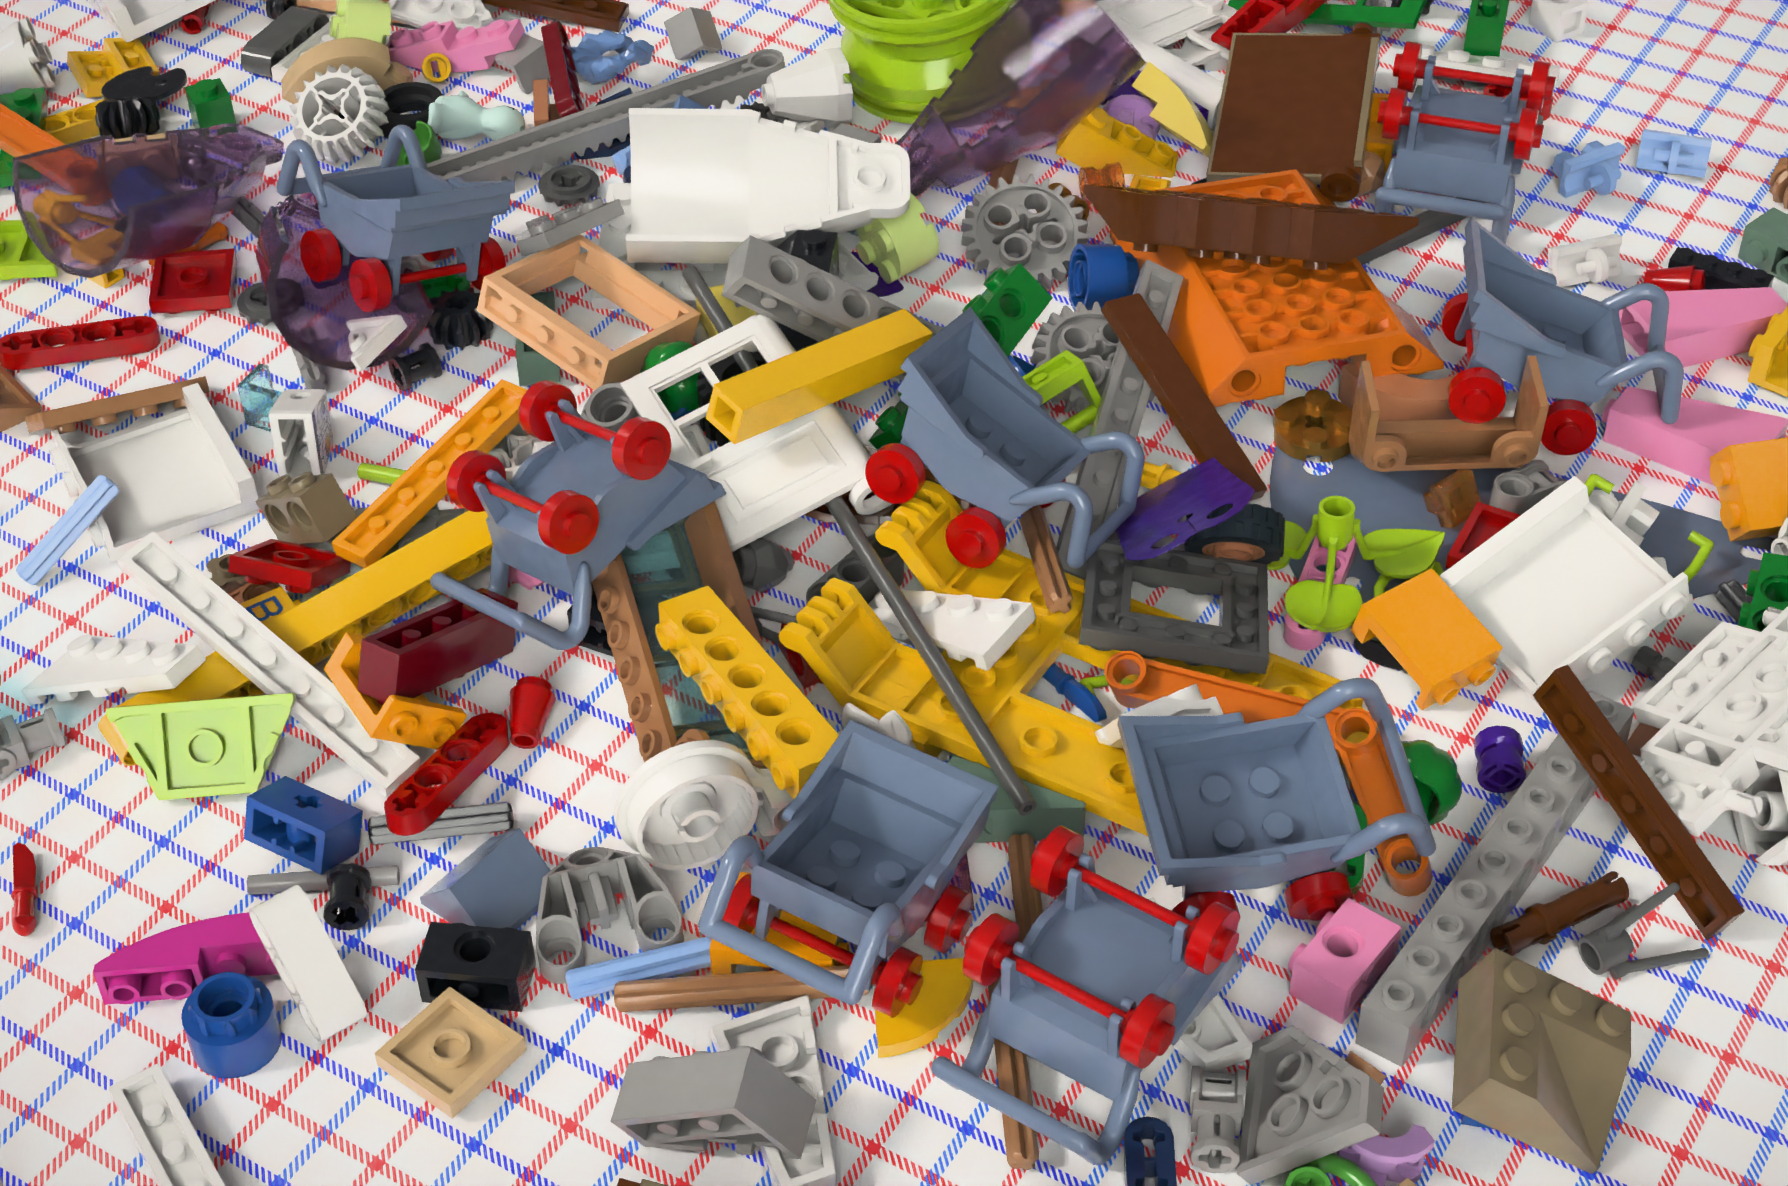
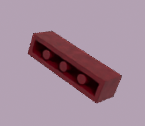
M485 588L475 590L516 611L518 610L517 601ZM454 599L363 638L361 642L357 691L375 698L381 705H384L390 695L415 698L423 693L433 691L438 686L453 679L463 677L466 673L483 665L491 664L494 660L513 652L515 629Z

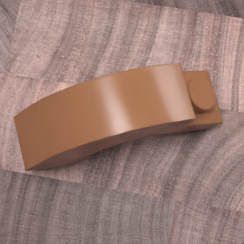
M1355 362L1342 366L1338 399L1352 411L1359 375V368ZM1401 373L1373 377L1380 409L1378 421L1458 419L1451 412L1448 402V387L1451 380L1457 374L1432 380L1413 378Z

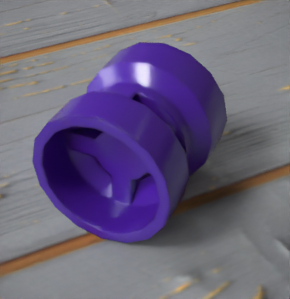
M1498 725L1487 727L1480 731L1474 739V753L1478 761L1476 766L1477 780L1479 785L1487 791L1493 793L1512 792L1518 789L1526 779V766L1522 758L1524 751L1523 740L1520 733L1515 729Z

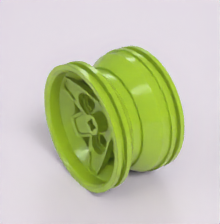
M828 0L833 16L845 27L841 38V51L848 62L850 71L849 74H843L845 84H852L853 101L859 107L877 117L901 123L933 124L973 116L1008 98L1010 92H1015L1023 84L1033 66L1034 47L1031 26L1022 6L1017 0Z

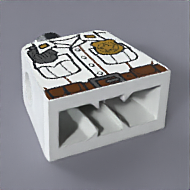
M323 389L284 390L268 414L278 476L281 477L289 474L291 478H294L306 472H312L313 475L325 474L333 445L327 393ZM308 446L305 455H301L299 453L300 450Z

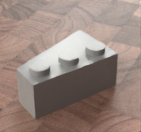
M741 1045L727 1051L712 1053L696 1051L688 1056L673 1058L656 1056L650 1061L628 1063L610 1122L644 1147L706 1152L709 1142L736 1144L735 1152L737 1154L753 1155L757 1145L778 1147L783 1151L782 1155L784 1158L801 1159L816 1099L767 1061L763 1052L750 1046Z

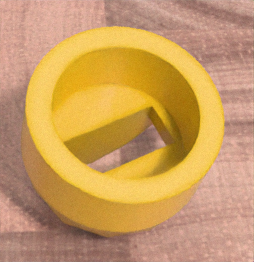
M429 54L422 63V74L431 83H442L451 72L450 61L443 54ZM433 61L437 62L440 78L433 76L431 62Z

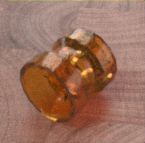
M1120 163L1105 164L1103 169H1096L1093 166L1081 167L1078 173L1081 198L1088 205H1092L1084 193V184L1125 187L1124 173Z

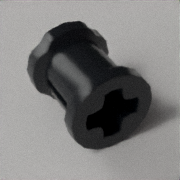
M428 342L421 344L419 350L403 357L394 355L389 357L388 360L392 378L402 391L411 389L413 383L429 376L437 378L442 375L439 356Z
M355 863L336 865L327 873L326 882L330 891V900L324 905L323 918L328 925L339 930L350 931L364 926L369 919V907L365 902V894L371 888L370 872L363 866Z

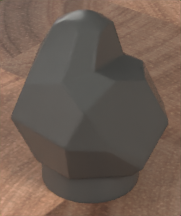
M758 538L732 552L742 584L761 593L780 584L786 578L788 571H791L794 567V559L789 551L763 538Z

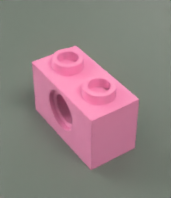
M1348 898L1336 913L1329 911L1322 918L1317 927L1315 937L1308 945L1301 943L1293 952L1288 963V970L1292 972L1289 994L1343 1024L1397 956L1402 927Z

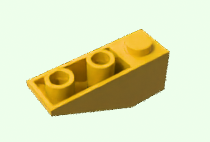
M1081 101L1060 131L1056 154L1087 171L1172 178L1175 175L1178 152L1174 151L1168 144L1148 137L1135 126L1124 124L1108 115L1103 109L1096 106L1093 107L1084 101Z

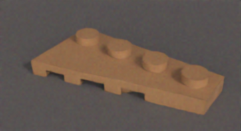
M206 376L39 412L26 416L25 421L29 433L49 429L52 436L51 431L56 429L59 434L77 431L75 423L91 419L93 427L117 422V413L132 410L134 418L158 413L157 404L173 401L174 409L185 407L186 403L182 388L195 383L199 384L204 394L210 391Z

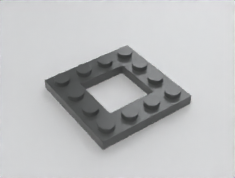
M1107 539L1086 561L1079 644L1088 645L1099 651H1133L1140 654L1141 657L1149 659L1162 657L1180 660L1192 666L1211 665L1229 668L1241 674L1251 672L1266 674L1269 662L1267 564L1224 557L1215 558L1211 555L1174 549L1155 558L1128 560L1125 557L1120 541ZM1152 546V547H1151V549L1162 548V547H1156V546ZM1132 581L1140 582L1144 586L1151 588L1166 586L1184 589L1195 595L1207 593L1219 595V626L1130 612Z

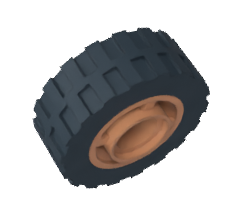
M1254 503L1247 504L1232 517L1214 527L1204 529L1191 536L1184 543V549L1187 552L1211 555L1215 558L1224 557L1271 564L1273 561L1280 560V557H1283L1285 518H1283V514L1274 511L1272 508ZM1226 504L1215 509L1207 518L1212 519L1223 515L1233 507V504ZM1193 514L1186 515V520L1189 519Z

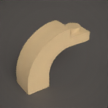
M340 38L321 43L303 53L288 69L281 80L283 99L295 104L299 100L296 99L294 92H303L305 90L303 80L314 81L315 71L325 75L328 65L335 67L337 70L342 64L349 66L351 69L356 66L362 69L365 74L371 75L377 81V85L383 90L393 85L414 81L413 75L407 67L399 62L391 63L388 46L368 39Z

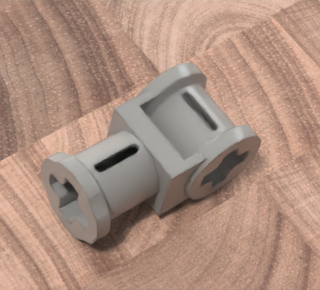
M52 707L45 709L43 715L17 724L13 715L0 719V780L8 777L14 770L30 765L28 754L54 745L58 748L66 745Z
M1192 1066L1189 1114H1192L1191 1132L1197 1133V1143L1191 1148L1190 1158L1192 1164L1204 1172L1226 1173L1239 1165L1240 1151L1235 1146V1136H1240L1241 1121L1244 1118L1246 1070L1238 1069L1235 1074L1202 1072L1200 1066ZM1212 1150H1218L1217 1157L1212 1156Z

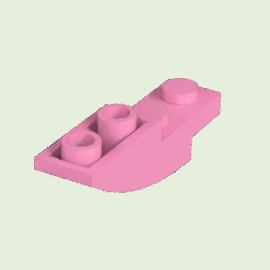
M500 19L485 27L475 29L473 26H470L460 31L457 30L453 20L440 24L437 21H433L418 29L408 30L403 28L395 31L390 35V40L386 46L389 48L390 61L399 62L404 66L421 69L424 59L429 54L440 53L450 61L451 72H471L490 69L497 54L514 50L525 29L520 19L507 22ZM431 62L432 71L438 72L437 62Z

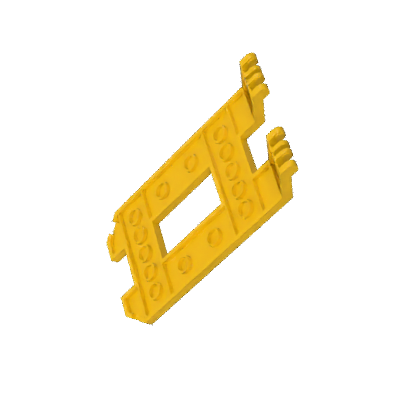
M925 480L922 489L909 501L902 503L892 513V521L883 522L875 531L877 541L881 545L897 551L926 591L951 595L968 594L973 597L990 599L1007 598L1011 601L1032 603L1036 615L1033 623L989 671L977 668L974 659L968 657L962 662L949 658L946 649L941 653L1020 778L1029 783L1086 803L1087 811L1148 836L1125 750L1098 742L1094 732L1103 728V726L1027 696L1061 653L1105 670V665L1109 658L1121 652L1118 650L1099 651L1088 645L1079 644L1085 580L1064 572L1073 596L1070 601L1071 610L1065 614L1061 610L1051 613L1046 606L1032 559L1004 549L1003 553L992 564L984 568H971L960 563L951 554L947 546L946 529L949 523L963 509L951 493L944 489L942 485ZM837 578L829 579L821 588L822 597H812L806 606L797 613V623L789 622L779 632L780 642L786 648L803 656L840 706L845 707L847 703H851L857 708L881 718L887 712L895 710L910 730L930 737L929 744L990 768L955 710L951 712L942 707L941 704L953 708L918 651L894 639L854 585ZM1131 598L1130 612L1189 621ZM1270 652L1266 674L1254 672L1241 674L1229 668L1211 665L1192 666L1180 660L1162 657L1149 659L1312 700L1331 686L1342 681ZM1132 674L1125 678L1135 682L1139 675ZM880 675L914 692L909 697L904 696L899 700L872 684V682ZM921 695L936 701V712L945 720L940 726L914 711L916 708L912 706ZM1352 699L1338 707L1344 709H1364L1362 707L1363 699ZM1355 732L1348 736L1346 741L1349 743H1360L1369 734ZM1339 759L1340 765L1344 766L1342 760Z

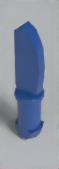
M1055 663L1042 676L1056 688L1058 694L1064 695L1065 698L1095 723L1107 719L1106 711L1099 699L1085 686L1076 681L1073 675L1067 674Z

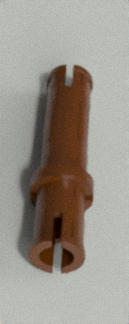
M1611 871L1589 884H1585L1560 896V898L1544 905L1540 903L1533 904L1524 910L1525 914L1493 928L1490 932L1492 945L1501 951L1508 947L1503 952L1511 956L1537 943L1545 945L1557 938L1556 934L1628 900V884L1623 877L1618 878L1619 873Z

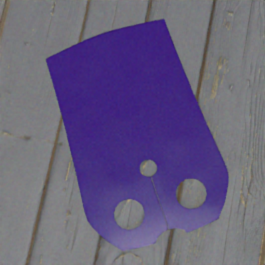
M1214 457L1175 476L1139 496L1134 512L1115 531L1125 557L1128 560H1145L1158 557L1185 543L1187 539L1197 532L1214 527L1240 512L1248 504L1255 490L1228 471ZM1226 504H1233V507L1223 515L1212 519L1207 518L1215 509ZM1193 514L1189 519L1178 522L1182 517ZM1172 534L1178 535L1168 545L1158 549H1151L1160 539Z

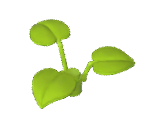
M1329 496L1320 501L1318 514L1313 515L1312 525L1307 534L1298 524L1285 520L1283 557H1280L1278 561L1267 564V570L1283 569L1289 564L1291 558L1295 560L1302 559L1315 535H1317L1322 546L1328 549L1325 583L1316 580H1304L1294 584L1286 592L1285 609L1295 622L1310 630L1338 632L1354 624L1363 602L1362 596L1356 587L1348 584H1333L1337 550L1344 549L1353 539V535L1364 560H1374L1376 571L1388 577L1409 579L1432 567L1444 542L1445 532L1422 529H1380L1372 531L1363 537L1360 530L1361 521L1355 518V504L1343 496Z

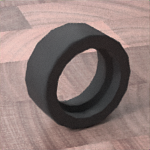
M405 82L385 89L384 94L386 97L384 100L388 103L389 110L384 114L387 116L389 123L379 126L383 131V137L388 139L391 130L397 125H406L415 130L417 121L428 124L429 105L435 102L439 96H443L441 91L430 84L421 82ZM408 111H421L414 114H401Z

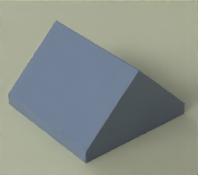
M517 828L489 838L420 897L422 905L450 924L464 923L471 926L518 929L538 911L542 878L551 870L522 830Z

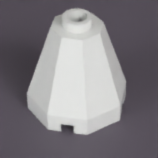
M840 47L824 49L770 74L767 77L766 84L761 86L764 106H769L773 115L802 122L823 120L825 127L836 128L842 122L851 121L853 90L851 83L845 84L843 74H849L850 71L848 62Z
M1757 761L1756 764L1760 776L1746 789V793L1760 797L1762 799V809L1759 814L1756 813L1757 816L1754 818L1733 810L1741 849L1747 854H1757L1759 857L1755 860L1761 865L1780 866L1788 863V771Z

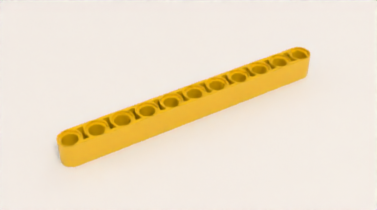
M468 510L264 625L312 666L334 653L346 632L366 636L440 594L441 592L431 586L430 580L433 574L442 572L461 582L491 565L493 543L486 522L488 517L486 511L472 512ZM215 651L206 656V661L174 689L141 692L116 707L262 695L264 692ZM105 714L98 723L99 730L125 766L137 765L128 752L127 748L129 746L116 725L111 723Z

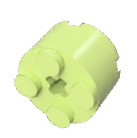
M336 0L337 16L332 15L330 37L336 39L362 38L386 44V37L390 36L391 30L390 3L382 0Z
M911 193L909 208L903 215L896 218H875L869 225L856 229L860 239V243L856 245L859 257L866 265L873 263L877 266L881 277L888 284L926 265L939 254V242L933 223L925 225L920 214L926 210Z

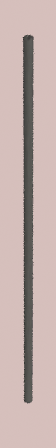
M695 266L685 268L682 276L718 334L733 327ZM744 349L732 355L743 373L759 367L751 353ZM842 496L825 503L1015 808L1022 816L1031 814L1036 809V802Z

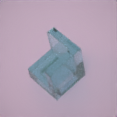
M260 363L237 385L246 424L271 432L268 414L282 392L274 390L269 366Z

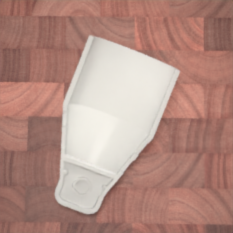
M629 108L630 234H626L628 263H728L730 254L750 235L777 247L797 230L808 231L817 229L823 232H837L839 235L867 226L875 218L899 217L909 208L911 193L910 161L905 149L897 144L868 143L825 130H820L818 134L797 128L796 122L786 119L782 124L761 118V112L750 109Z

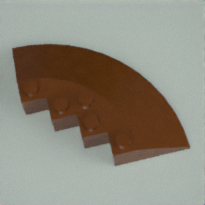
M1084 184L1085 195L1117 239L1134 243L1133 250L1143 252H1157L1158 245H1172L1188 248L1189 256L1213 258L1214 251H1224V258L1245 260V262L1270 264V257H1287L1303 260L1302 268L1327 270L1328 263H1346L1419 225V217L1379 212L1378 214L1354 208L1301 203L1299 205L1297 203L1261 198H1246L1245 200L1238 197L1192 192V194L1158 189H1155L1154 192L1152 190L1133 189L1131 187Z

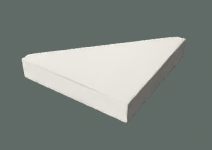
M401 315L353 319L346 322L350 330L348 336L349 347L353 352L351 360L358 372L363 371L408 327Z

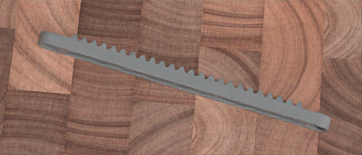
M775 49L758 50L427 163V169L447 182L453 177H459L467 182L501 181V178L504 176L509 180H514L515 174L518 171L524 176L528 175L530 167L533 166L538 171H541L544 162L555 166L559 157H562L566 162L570 161L573 152H576L580 157L584 156L585 149L588 147L596 152L598 151L599 144L602 142L607 147L612 145L614 138L625 142L627 134L630 133L629 108H673L680 94L706 108L714 105L716 109L721 108L724 100H727L731 105L734 104L736 96L739 95L746 100L750 91L759 89L762 84H766L767 77L770 74L785 68L784 56L782 52Z

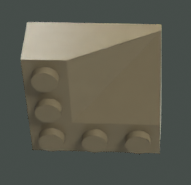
M1494 948L1459 979L1452 1110L1590 1174L1596 1172L1599 1169L1631 1058V1012Z

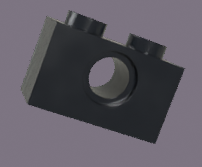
M430 922L415 968L422 1002L431 1003L450 986L481 1008L522 1012L536 966L531 931L517 930L509 927L491 928L471 926L464 923Z

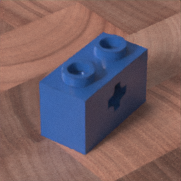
M284 776L247 796L244 839L322 875L334 866L359 853L363 810Z

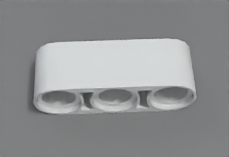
M294 885L249 909V915L258 936L304 1022L318 1042L330 1038L367 1017V1010L360 993L310 900L299 885Z

